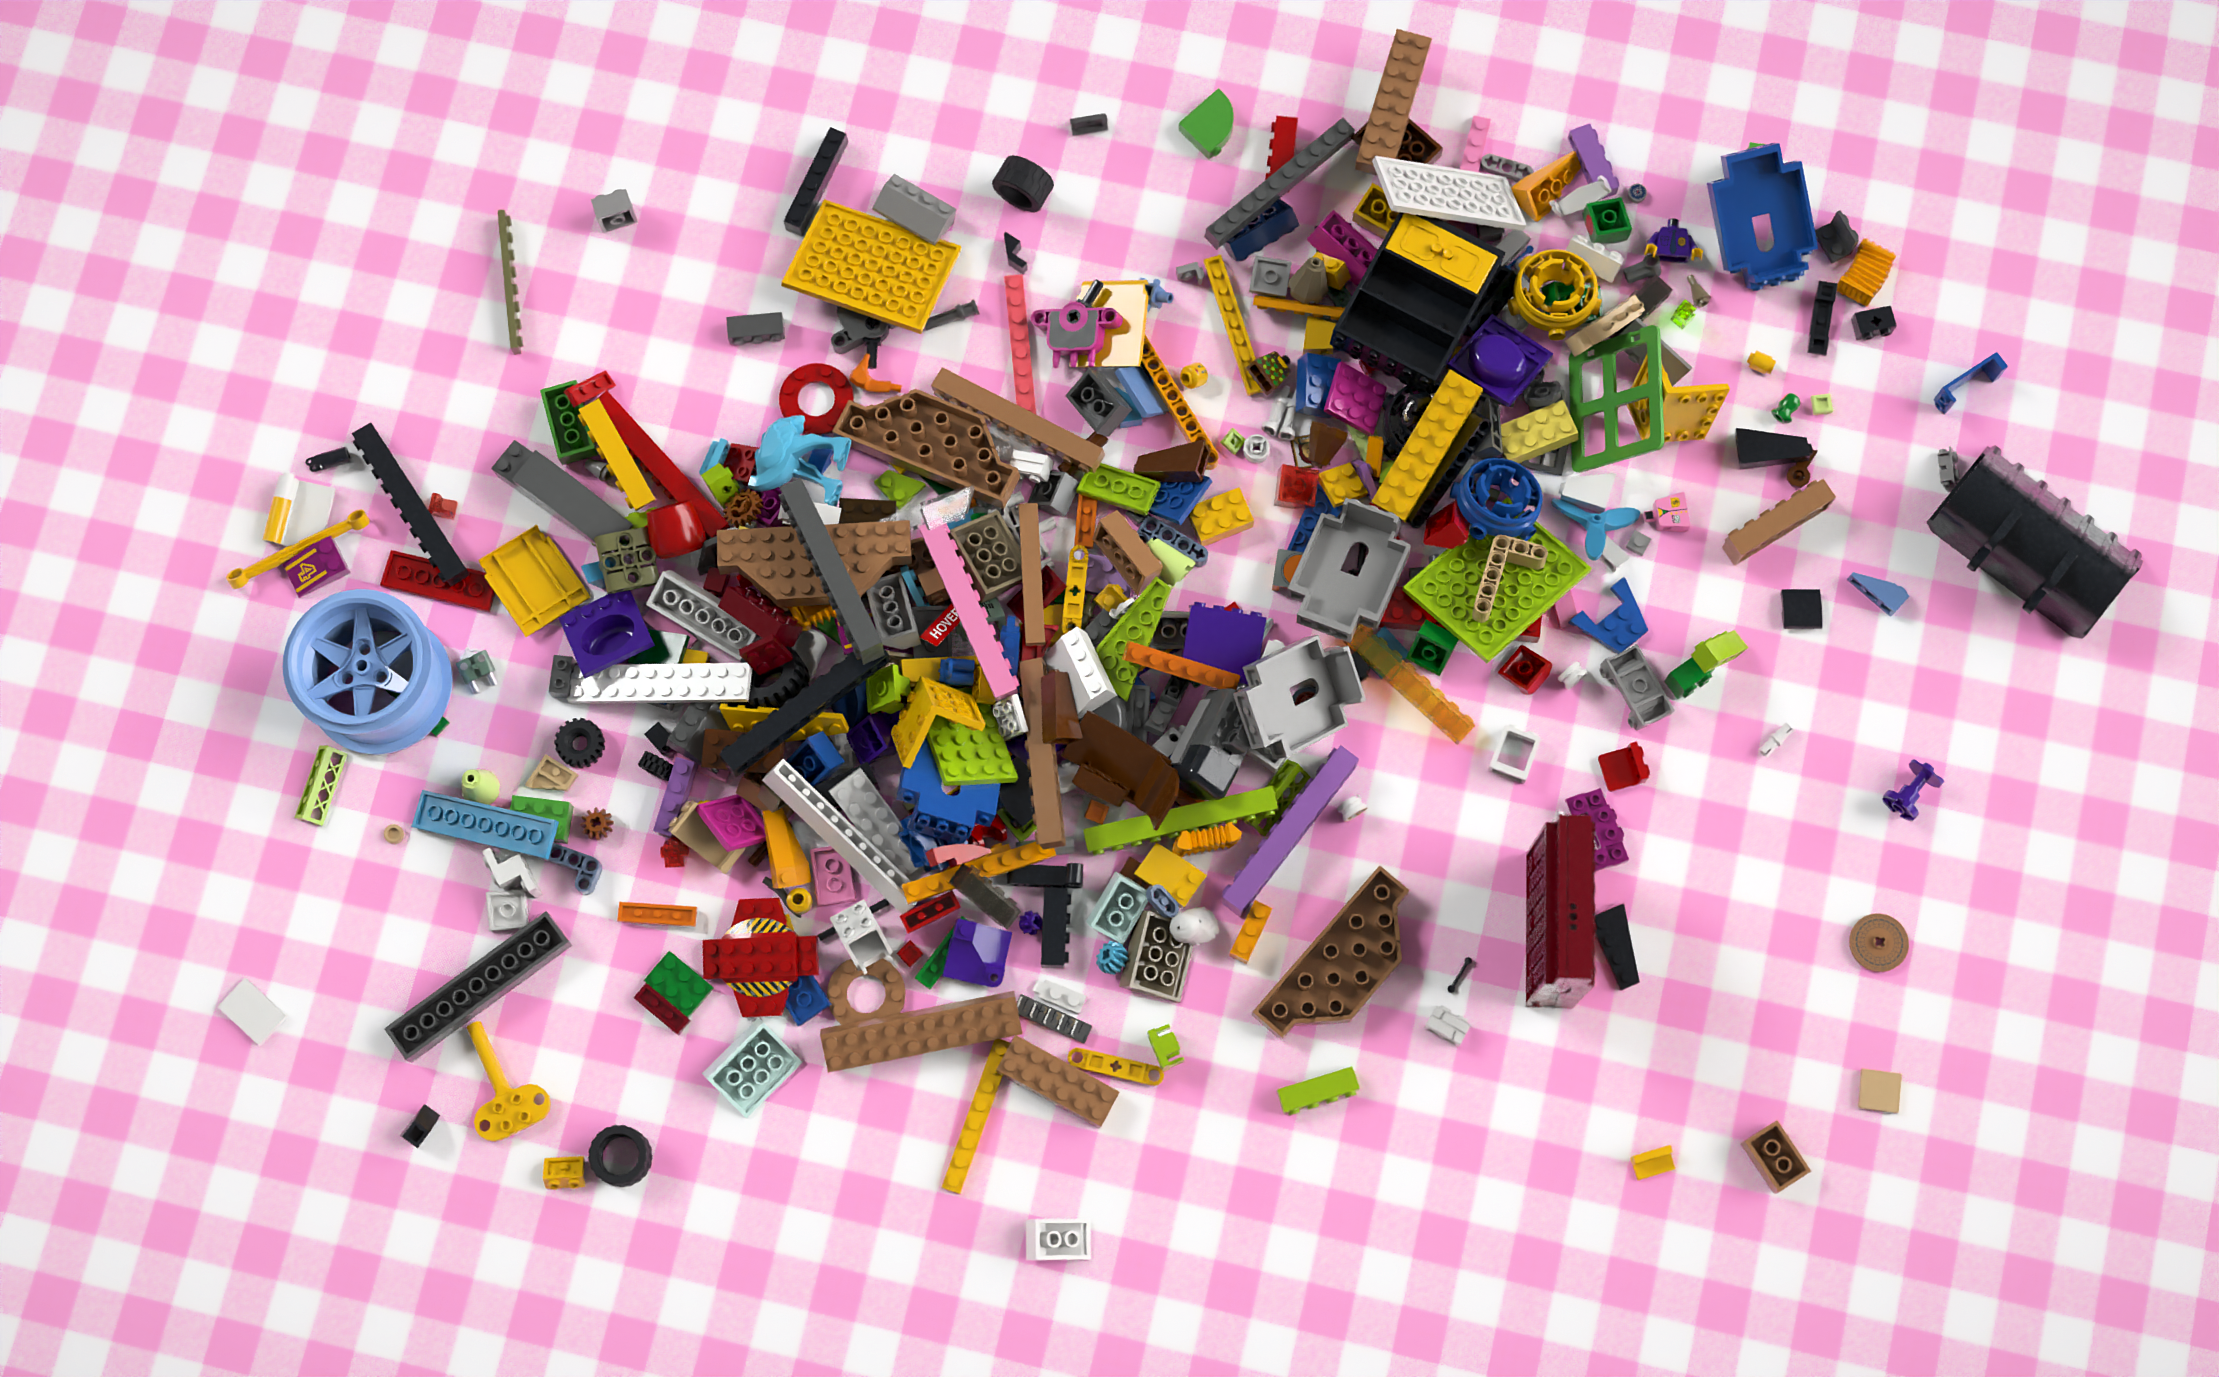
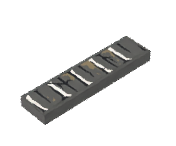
M1023 994L1019 996L1017 1007L1020 1016L1085 1044L1092 1025Z

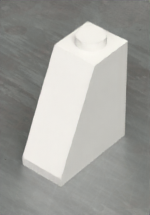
M1606 473L1567 477L1565 483L1561 482L1558 491L1561 494L1560 499L1573 505L1602 513L1606 509L1616 474Z

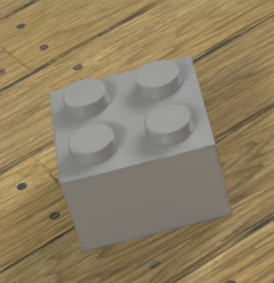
M626 188L616 189L606 195L600 194L591 199L596 219L603 233L638 223Z

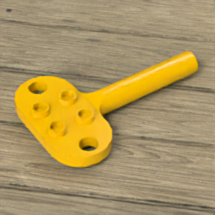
M481 1021L468 1025L466 1027L495 1092L494 1099L481 1106L475 1114L474 1126L479 1136L487 1141L496 1142L504 1140L546 1118L551 1106L550 1096L546 1090L535 1084H527L512 1089L507 1082ZM543 1094L545 1097L544 1103L536 1105L535 1097ZM485 1120L489 1121V1130L482 1131L480 1128L481 1123Z

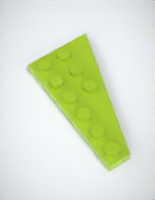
M1157 576L1095 648L1115 692L1125 701L1129 697L1141 665L1122 660L1127 641L1149 647L1172 590L1171 587Z

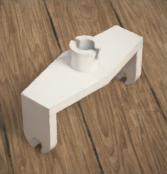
M1601 175L1598 177L1599 181L1579 187L1559 202L1552 200L1549 204L1552 206L1553 212L1561 218L1584 210L1587 203L1601 200L1612 190L1607 179Z

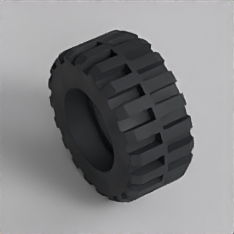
M785 646L792 654L793 660L761 675H758L752 669L748 702H742L746 708H781L788 699L796 697L801 689L806 686L809 687V670L792 647ZM743 658L740 659L741 663H747ZM782 672L780 678L768 687L760 688L767 677L774 673Z

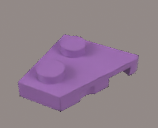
M1355 459L1351 461V464L1357 468L1359 478L1368 492L1367 496L1372 500L1379 489L1377 482L1373 481L1371 476L1373 470L1369 463L1367 464L1360 459Z

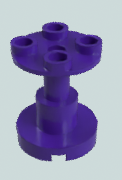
M1912 759L1909 763V768L1916 775L1910 785H1904L1898 793L1893 790L1886 791L1882 798L1884 804L1892 812L1897 810L1902 813L1899 817L1907 821H1914L1919 815L1918 809L1914 804L1920 798L1918 792L1927 783L1930 786L1940 788L1945 782L1942 777L1933 772L1934 767L1927 762L1921 764L1917 760Z

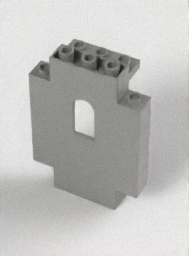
M1345 498L1340 519L1332 514L1321 513L1287 589L1288 598L1302 602L1297 613L1296 623L1347 642H1351L1358 624L1377 630L1410 555L1411 545L1404 540H1396L1401 528L1400 517L1392 512H1384L1375 506H1368L1356 499ZM1362 543L1367 546L1369 553L1358 577L1341 571L1350 548L1354 544Z
M1319 635L1304 637L1244 666L1243 670L1249 686L1233 693L1251 748H1263L1269 745L1274 759L1287 758L1349 726L1343 707L1349 704L1362 703L1366 700L1349 646L1340 647L1338 645L1323 649ZM1309 678L1312 679L1316 685L1315 695L1295 705L1289 688Z

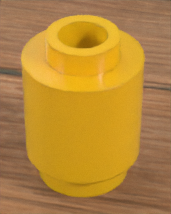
M1756 350L1755 353H1750L1747 363H1749L1748 367L1763 374H1771L1776 360L1772 359V356Z

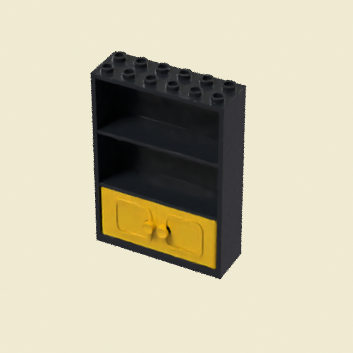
M1399 212L1335 325L1330 345L1337 351L1348 353L1353 359L1365 362L1371 368L1383 371L1389 377L1393 376L1399 379L1404 385H1411L1420 393L1428 392L1431 394L1497 275L1506 252L1439 218Z

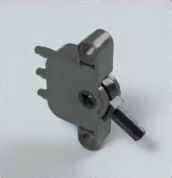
M837 306V315L843 330L831 337L833 350L837 354H845L864 344V346H867L866 353L870 354L868 369H876L878 346H881V342L887 338L889 328L894 329L898 326ZM838 341L845 342L842 346L836 345Z

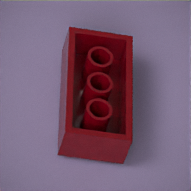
M740 586L727 587L718 604L720 609L760 637L764 638L773 634L784 646L794 647L803 629V626L797 623L798 620L784 614L785 611L782 608L771 605L769 599L758 596V592L750 587L747 589Z

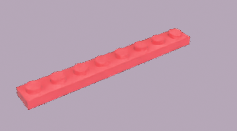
M1023 274L1004 276L1016 404L1036 414Z

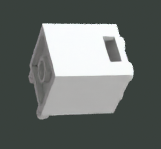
M864 899L830 917L834 928L858 971L862 970L864 974H867L868 972L865 967L884 957H887L888 961L892 960L890 954L893 951Z

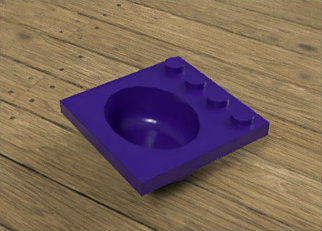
M1492 314L1450 360L1447 368L1480 386L1485 393L1509 408L1553 358L1554 353Z
M631 590L607 594L559 617L585 679L655 646Z

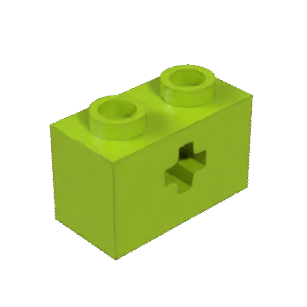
M720 463L701 475L712 495L723 509L726 508L725 503L730 502L729 497H734L735 492L740 494L738 489L741 487L735 479H731L733 474L728 467L723 468Z

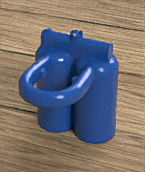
M941 659L938 671L940 672L939 682H944L947 685L972 687L974 682V660Z

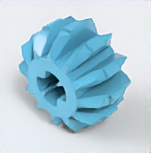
M1109 941L1108 944L1104 943L1103 948L1099 949L1100 952L1096 955L1098 959L1096 964L1104 973L1115 975L1117 972L1121 973L1122 967H1126L1125 962L1129 960L1127 958L1129 952L1119 942Z

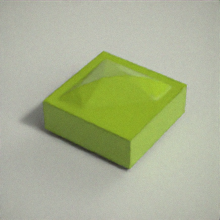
M1231 428L1220 443L1235 455L1246 439L1234 428Z

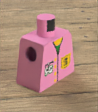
M1685 492L1657 499L1653 503V510L1644 511L1643 513L1644 521H1655L1658 531L1687 532L1691 526Z

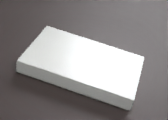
M244 978L217 1006L259 1046L288 1018L283 1011L247 978Z

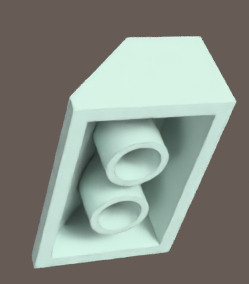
M1115 871L1086 921L1087 924L1115 941L1124 944L1148 903L1146 898L1147 890Z

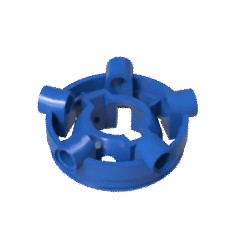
M1488 458L1478 461L1464 474L1460 483L1454 481L1449 494V498L1457 500L1461 513L1472 524L1469 533L1477 540H1482L1486 534L1492 536H1519L1522 540L1528 541L1536 532L1533 525L1541 511L1543 502L1542 490L1534 475L1514 461L1504 458ZM1482 473L1476 483L1475 493L1471 494L1475 480L1473 475ZM1512 479L1519 482L1518 486L1512 483ZM1490 486H1499L1500 492L1505 493L1513 504H1504L1497 501L1492 510H1489L1485 504L1490 496L1488 493ZM1527 505L1534 506V511L1529 509L1520 516H1518L1527 507Z

